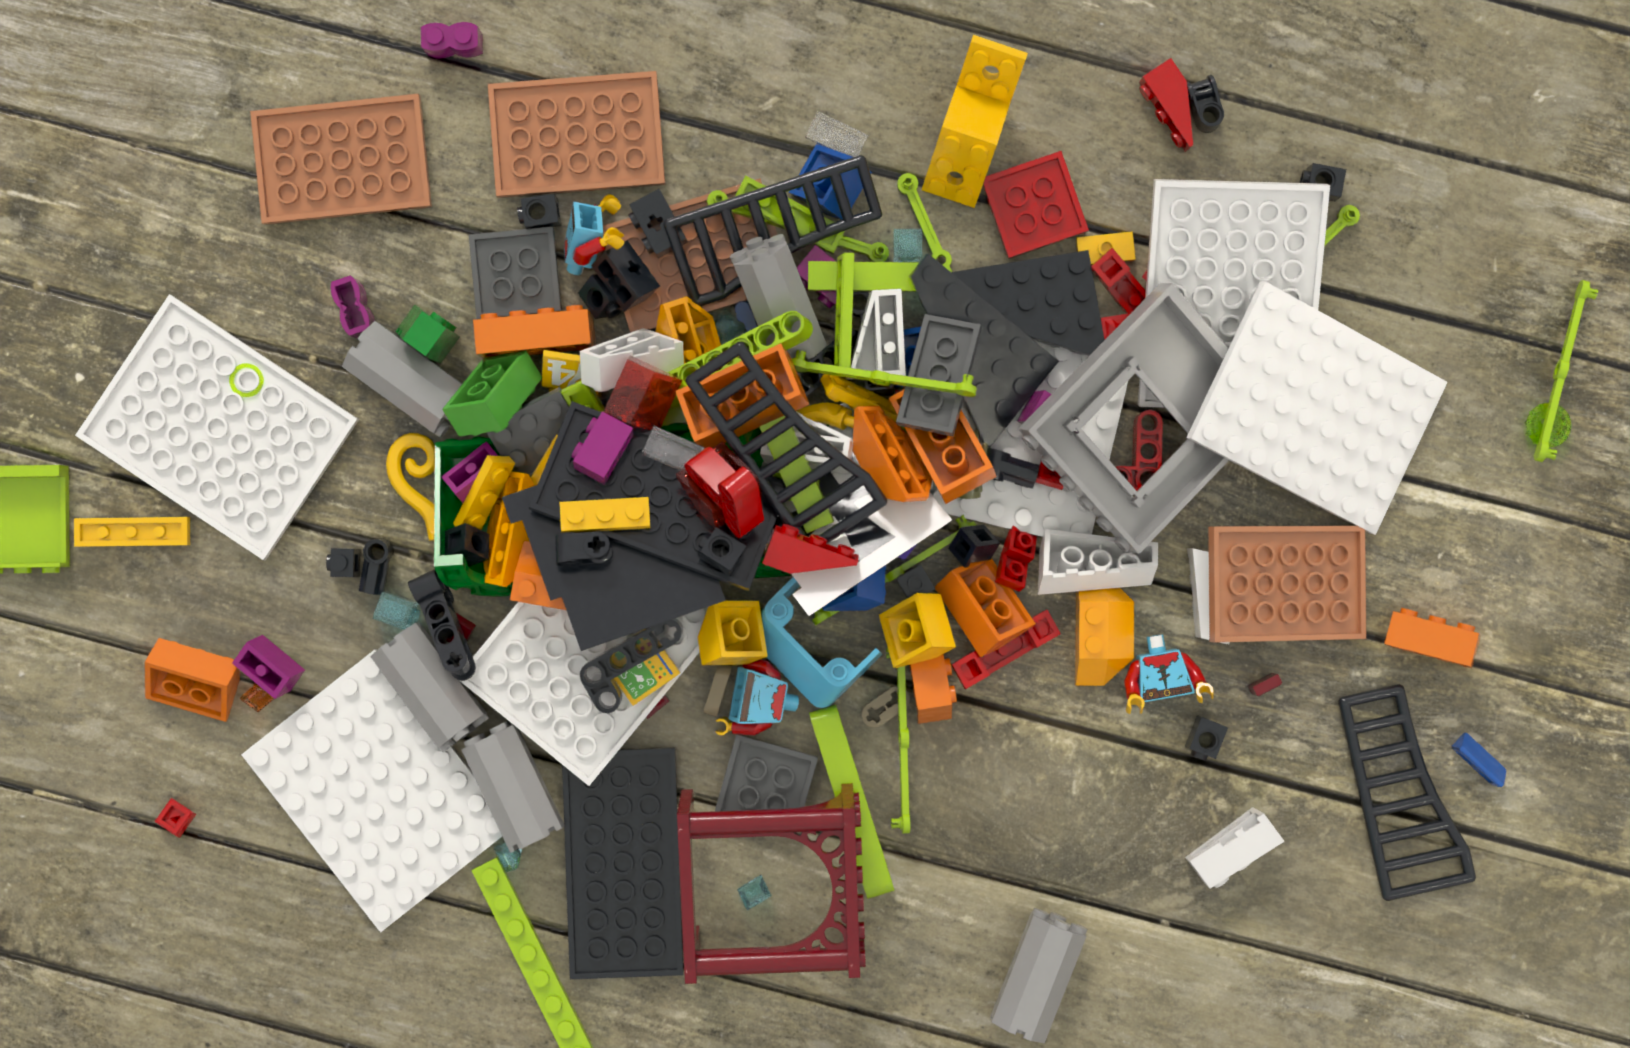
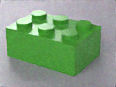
M526 350L483 358L442 410L459 436H477L481 433L492 431L495 433L501 432L507 428L508 422L513 415L522 408V404L527 397L534 393L535 387L542 379V376Z

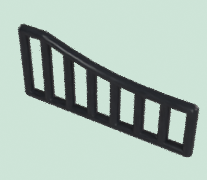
M859 155L666 219L663 224L688 297L692 302L701 307L725 299L741 287L738 276L727 284L725 283L704 219L718 214L721 215L734 253L742 250L744 247L731 210L748 205L758 237H762L763 240L770 239L759 201L775 196L790 241L787 245L792 254L822 239L882 217V210L866 158L863 155ZM854 169L858 170L869 206L868 211L856 215L852 213L841 177L842 173ZM830 177L842 220L826 225L813 183ZM803 187L816 228L815 231L801 237L786 194L787 191ZM691 223L694 224L716 289L701 295L697 289L677 228Z
M737 342L686 377V384L743 466L754 476L759 489L782 522L799 529V534L806 536L801 526L863 485L873 500L820 534L819 536L827 540V544L886 506L887 498L870 473L821 437L794 410L762 370L743 342ZM739 356L749 371L712 396H709L700 382ZM756 380L766 395L726 421L717 406ZM775 404L785 418L743 445L734 430ZM793 426L807 438L762 469L758 467L751 457V454ZM815 447L830 458L778 493L767 480ZM839 466L855 476L795 517H793L784 504Z
M1397 684L1339 698L1338 704L1382 898L1386 901L1474 882L1476 874L1470 848L1447 812L1428 773L1413 726L1404 686ZM1395 697L1397 714L1354 723L1351 706ZM1401 724L1405 741L1365 750L1360 749L1357 734ZM1409 751L1414 768L1367 778L1364 761ZM1419 778L1425 794L1373 806L1370 789ZM1431 805L1439 818L1436 821L1379 833L1376 820L1377 816ZM1444 830L1447 831L1455 844L1454 846L1387 861L1385 860L1382 844ZM1460 856L1463 873L1396 888L1391 886L1388 873L1390 871Z

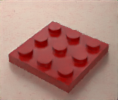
M1062 151L985 177L983 189L1008 259L1089 231Z

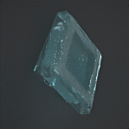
M726 309L714 320L721 344L738 337L746 328Z
M506 843L494 847L506 872L518 868L522 849L518 848L510 853Z
M762 875L737 889L747 910L763 903L772 896Z

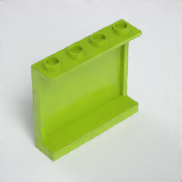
M0 466V574H3V568H14V573H32V568L42 567V573H60V567H70L69 466Z

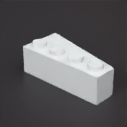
M1045 529L1039 555L1038 595L1151 585L1158 567V542H1150L1140 554L1121 550L1114 542L1116 537Z

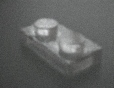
M817 111L805 138L821 146L856 157L860 155L868 135Z
M653 426L642 450V455L688 474L684 463L705 448Z

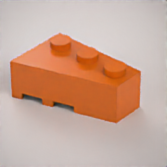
M1401 608L1400 613L1393 611L1385 645L1437 658L1438 660L1456 663L1472 669L1481 637L1480 633L1474 632V626L1459 622L1457 627L1446 625L1447 619L1429 615L1428 620L1418 618V612Z
M944 654L934 659L910 664L918 724L952 719V703L957 702L954 685L949 686L947 676L952 675L950 658L944 659Z

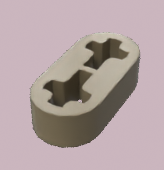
M732 665L717 666L703 713L717 717L731 674Z
M897 686L888 688L863 707L861 717L867 726L879 727L898 714L897 703L892 704L890 707L886 705L892 699L891 693L894 691L898 693ZM906 690V708H907L908 705H909V702H910V695H909L908 691ZM881 706L885 707V710L879 714V721L876 722L874 719L868 720L866 718L869 715L868 709L870 707H873L874 710L879 709Z

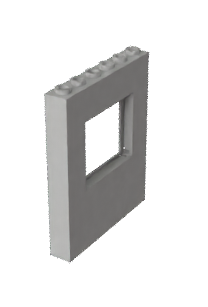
M1160 283L1018 428L1024 435L1022 438L1024 443L1032 450H1037L1043 456L1041 458L1042 463L1051 471L1055 470L1061 476L1059 479L1060 483L1067 490L1074 491L1080 497L1078 499L1079 504L1088 512L1092 511L1098 517L1096 520L1097 524L1106 532L1110 531L1116 537L1114 540L1115 544L1124 552L1131 551L1140 554L1229 461L1217 453L1187 439L1149 480L1136 491L1081 429L1136 374L1187 434L1189 433L1228 351V347L1173 283Z

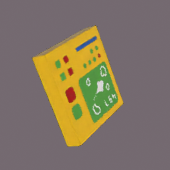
M640 638L637 641V648L639 651L647 653L651 651L652 644L649 639ZM663 650L615 677L614 680L634 706L681 672L666 650ZM616 652L612 655L614 665L618 667L626 665L627 659L623 653Z

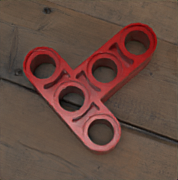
M1153 410L1143 411L1134 419L1132 466H1116L1117 470L1123 473L1125 479L1136 491L1142 487L1140 476L1143 472H1148L1152 476L1162 466L1163 421L1160 414ZM1144 416H1150L1154 420L1155 425L1152 431L1143 429L1141 421ZM1144 444H1149L1154 450L1153 457L1149 460L1143 458L1140 452Z
M709 446L684 463L685 470L691 479L723 510L725 522L735 536L738 538L743 537L764 521L759 486L747 468L741 467L735 471Z

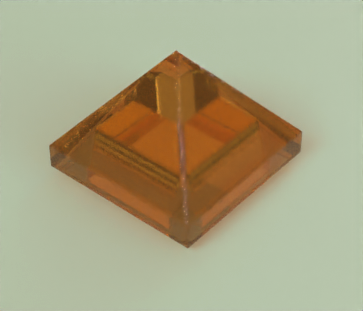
M254 683L240 697V700L256 712H259L274 698Z

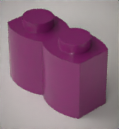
M458 22L450 26L442 23H429L421 27V48L428 56L433 58H447L454 54L465 58L476 57L483 54V34L477 25L469 22Z
M350 275L331 282V295L336 305L340 308V321L343 329L349 336L358 339L360 334L375 321L371 310L366 306L367 294L363 285Z

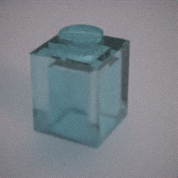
M894 229L893 262H920L922 260V229Z
M384 591L381 593L373 619L405 630L414 623H417L420 616V610L417 609L419 604L408 598Z

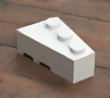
M901 289L872 290L869 293L851 358V368L868 371L879 370L889 374L906 376Z
M645 328L580 351L581 382L598 392L651 381L684 364L683 341Z
M797 412L821 437L852 460L853 443L850 437L819 422L810 420ZM793 426L800 443L807 439ZM766 444L761 448L760 455L765 463H771L774 459ZM817 447L805 454L811 469H815L830 459ZM841 466L831 471L835 473L849 474V472Z
M1187 548L1193 597L1195 637L1209 640V552Z
M1252 807L1185 858L1207 887L1210 889L1214 886L1218 888L1229 880V876L1245 869L1253 861L1283 843L1284 840L1265 814Z

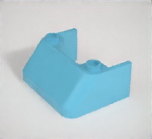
M792 577L768 601L761 611L767 658L814 706L826 708L831 706L882 653L875 648L856 668L844 658L832 659L822 667L783 628L792 619L794 614L793 605L787 598L800 587L795 578Z

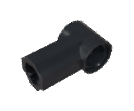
M987 449V457L997 476L992 480L1000 482L1005 480L1033 489L1040 465L1011 457V454L997 449Z
M377 538L365 544L359 585L360 592L384 595L389 563L394 553V548L389 540ZM376 543L382 545L385 551L381 559L376 558L372 553L373 546Z

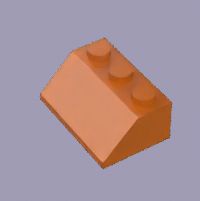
M524 541L514 574L510 600L566 610L562 597L550 601L531 544L528 541Z
M992 558L991 560L970 563L969 567L966 568L960 566L953 569L935 586L938 594H941L942 600L980 657L1000 649L1036 624L1013 589L995 582L998 567Z
M158 638L145 660V698L227 722L240 681V670L232 664L234 661L232 658L185 646L175 641Z

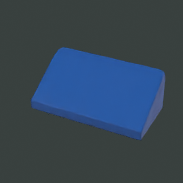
M1463 733L1451 746L1452 749L1493 786L1502 787L1506 777L1505 767L1468 733Z

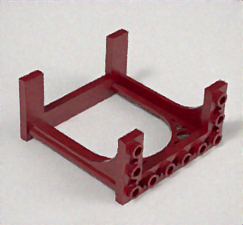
M853 783L841 784V793L837 797L812 806L789 809L694 812L693 789H682L677 812L685 984H697L698 976L848 971L849 978H860V967H866L864 922H858V912L864 911L863 894H858L857 884L863 883L862 866H857L856 855H862L861 837L856 838L855 827H861L859 792L853 793ZM816 831H822L817 836L816 841L809 839L808 833L816 835ZM832 835L839 837L840 844L834 851L825 852L822 850V843L827 837ZM786 837L806 845L823 861L832 883V899L829 911L823 922L809 936L785 946L700 949V927L696 925L692 839ZM844 851V854L839 858V865H842L839 867L833 866L832 859L838 857ZM845 874V880L839 879ZM842 886L844 888L843 892H837L835 890L836 887ZM846 899V904H844L840 900ZM836 912L843 913L841 914V920L843 923L834 920V914ZM829 927L838 929L843 934V941L840 943L831 942L825 936V930ZM814 940H820L825 948H820V944L812 947V943Z

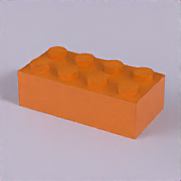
M583 305L566 306V311L560 312L555 311L554 308L537 309L538 314H526L524 310L511 311L508 317H500L497 313L481 314V319L473 320L476 354L486 358L525 350L529 355L543 354L544 350L554 352L581 351L596 345L594 317L588 309L583 308Z
M781 343L753 356L795 411L810 405L791 356ZM741 361L708 376L700 383L708 395L712 396L749 370ZM755 380L718 405L717 408L726 421H728L765 396L766 393ZM685 386L676 390V395L694 442L702 450L708 446L714 448L727 442L690 388ZM773 404L734 430L737 436H741L784 415Z
M904 390L889 397L897 416ZM962 410L960 411L954 437L904 427L945 504L997 477L990 460Z

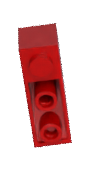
M1170 58L1141 78L1139 90L1146 101L1151 100L1155 106V115L1161 124H1167L1171 130L1170 137L1178 148L1182 147L1186 152L1193 146L1187 81L1172 58Z
M783 524L782 527L776 525L762 564L792 574L856 566L859 555L854 554L855 550L842 544H839L838 547L829 545L827 540L821 536L811 534L810 537L799 534V529Z

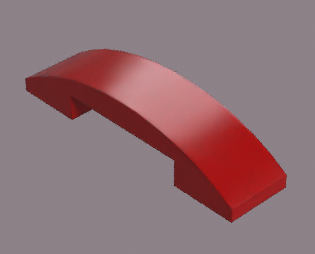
M1113 248L1109 249L1090 266L1102 285L1126 314L1129 313L1130 315L1145 299L1146 290L1131 274L1128 265Z
M1046 609L1033 616L1032 619L1036 624L1000 649L983 657H980L977 651L973 650L952 663L951 666L964 689L971 687L1001 667L1060 635L1061 633L1049 611Z

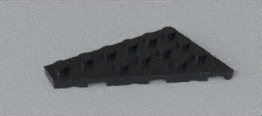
M1088 250L951 272L1030 338L1036 339L1038 342L1090 356L1104 341Z
M926 254L909 275L926 314L981 324L982 327L970 373L974 377L972 385L977 388L976 395L974 397L964 396V402L968 406L972 420L976 424L983 440L982 442H986L990 448L1059 361L930 254Z

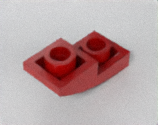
M1015 526L1009 529L998 563L996 583L1018 592L1025 588L1028 564L1034 559L1037 535L1021 532Z

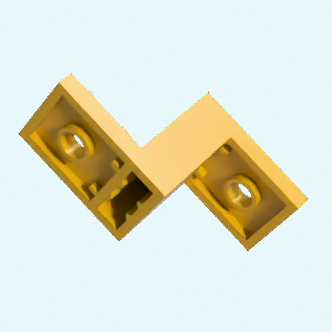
M973 35L921 189L922 191L975 208L1028 53ZM994 66L999 72L990 73L985 67ZM950 172H958L962 175V178H954L950 175Z

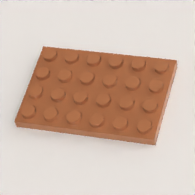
M656 71L488 84L497 198L666 185Z
M419 94L250 111L262 224L432 207L421 96Z
M761 178L755 180L762 184ZM741 184L720 191L724 192L729 199L735 197ZM709 194L676 203L669 207L673 215L678 216L707 206L706 202ZM732 213L743 247L745 248L747 247L746 242L748 240L758 237L753 220ZM718 214L706 218L704 221L725 283L727 284L737 276V273L730 259L733 250L722 217ZM630 218L604 225L603 236L611 227L624 234V237L621 239L624 241L628 240L660 285L647 300L624 312L630 333L642 328L649 330L656 328L661 304L685 296L688 297L673 251L660 258L657 257L655 252L649 254L641 240L646 237L641 227L636 229ZM656 218L652 220L651 228H655L656 231L661 230L660 224L662 222H658ZM691 223L680 227L688 243L683 245L699 294L716 290L694 224ZM766 224L770 238L778 235L775 226ZM606 245L605 251L612 248V246ZM741 286L725 299L701 306V308L710 313L736 305L739 301L748 300Z
M1359 526L1208 527L1209 642L1366 639L1365 529Z

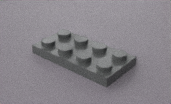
M925 314L908 376L961 383L963 375L967 374L968 377V374L970 375L982 330L981 324ZM905 386L896 423L898 426L954 437L964 396L956 393Z

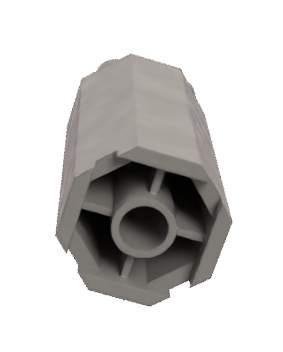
M775 235L765 240L762 237L748 240L746 242L747 247L731 254L730 259L757 325L760 326L788 311H797L811 321L813 332L809 339L787 351L791 358H795L796 350H800V352L801 350L805 351L807 360L815 357L827 344L784 235ZM800 320L792 325V333L799 330L801 326ZM775 333L768 336L766 340L767 346L774 342Z
M374 321L358 337L360 342L357 347L352 346L347 352L342 367L440 438L443 437L451 424L442 409L463 383L386 327Z
M420 622L414 623L393 637L392 641L388 644L385 643L370 656L428 736L442 752L452 747L461 738H465L489 719L487 712L470 689L455 679L451 672L443 667L433 639Z
M506 721L490 729L491 735L488 737L482 733L463 742L465 748L461 750L510 853L518 848L522 849L550 835L549 832L553 830L558 831L565 825L520 730L516 726L511 725L510 721Z
M1034 908L1029 916L990 1015L991 1022L1014 1035L1020 1033L1027 1040L1045 1043L1087 937V928L1076 923H1071L1070 925L1066 922L1067 918L1057 913L1051 912L1049 914Z

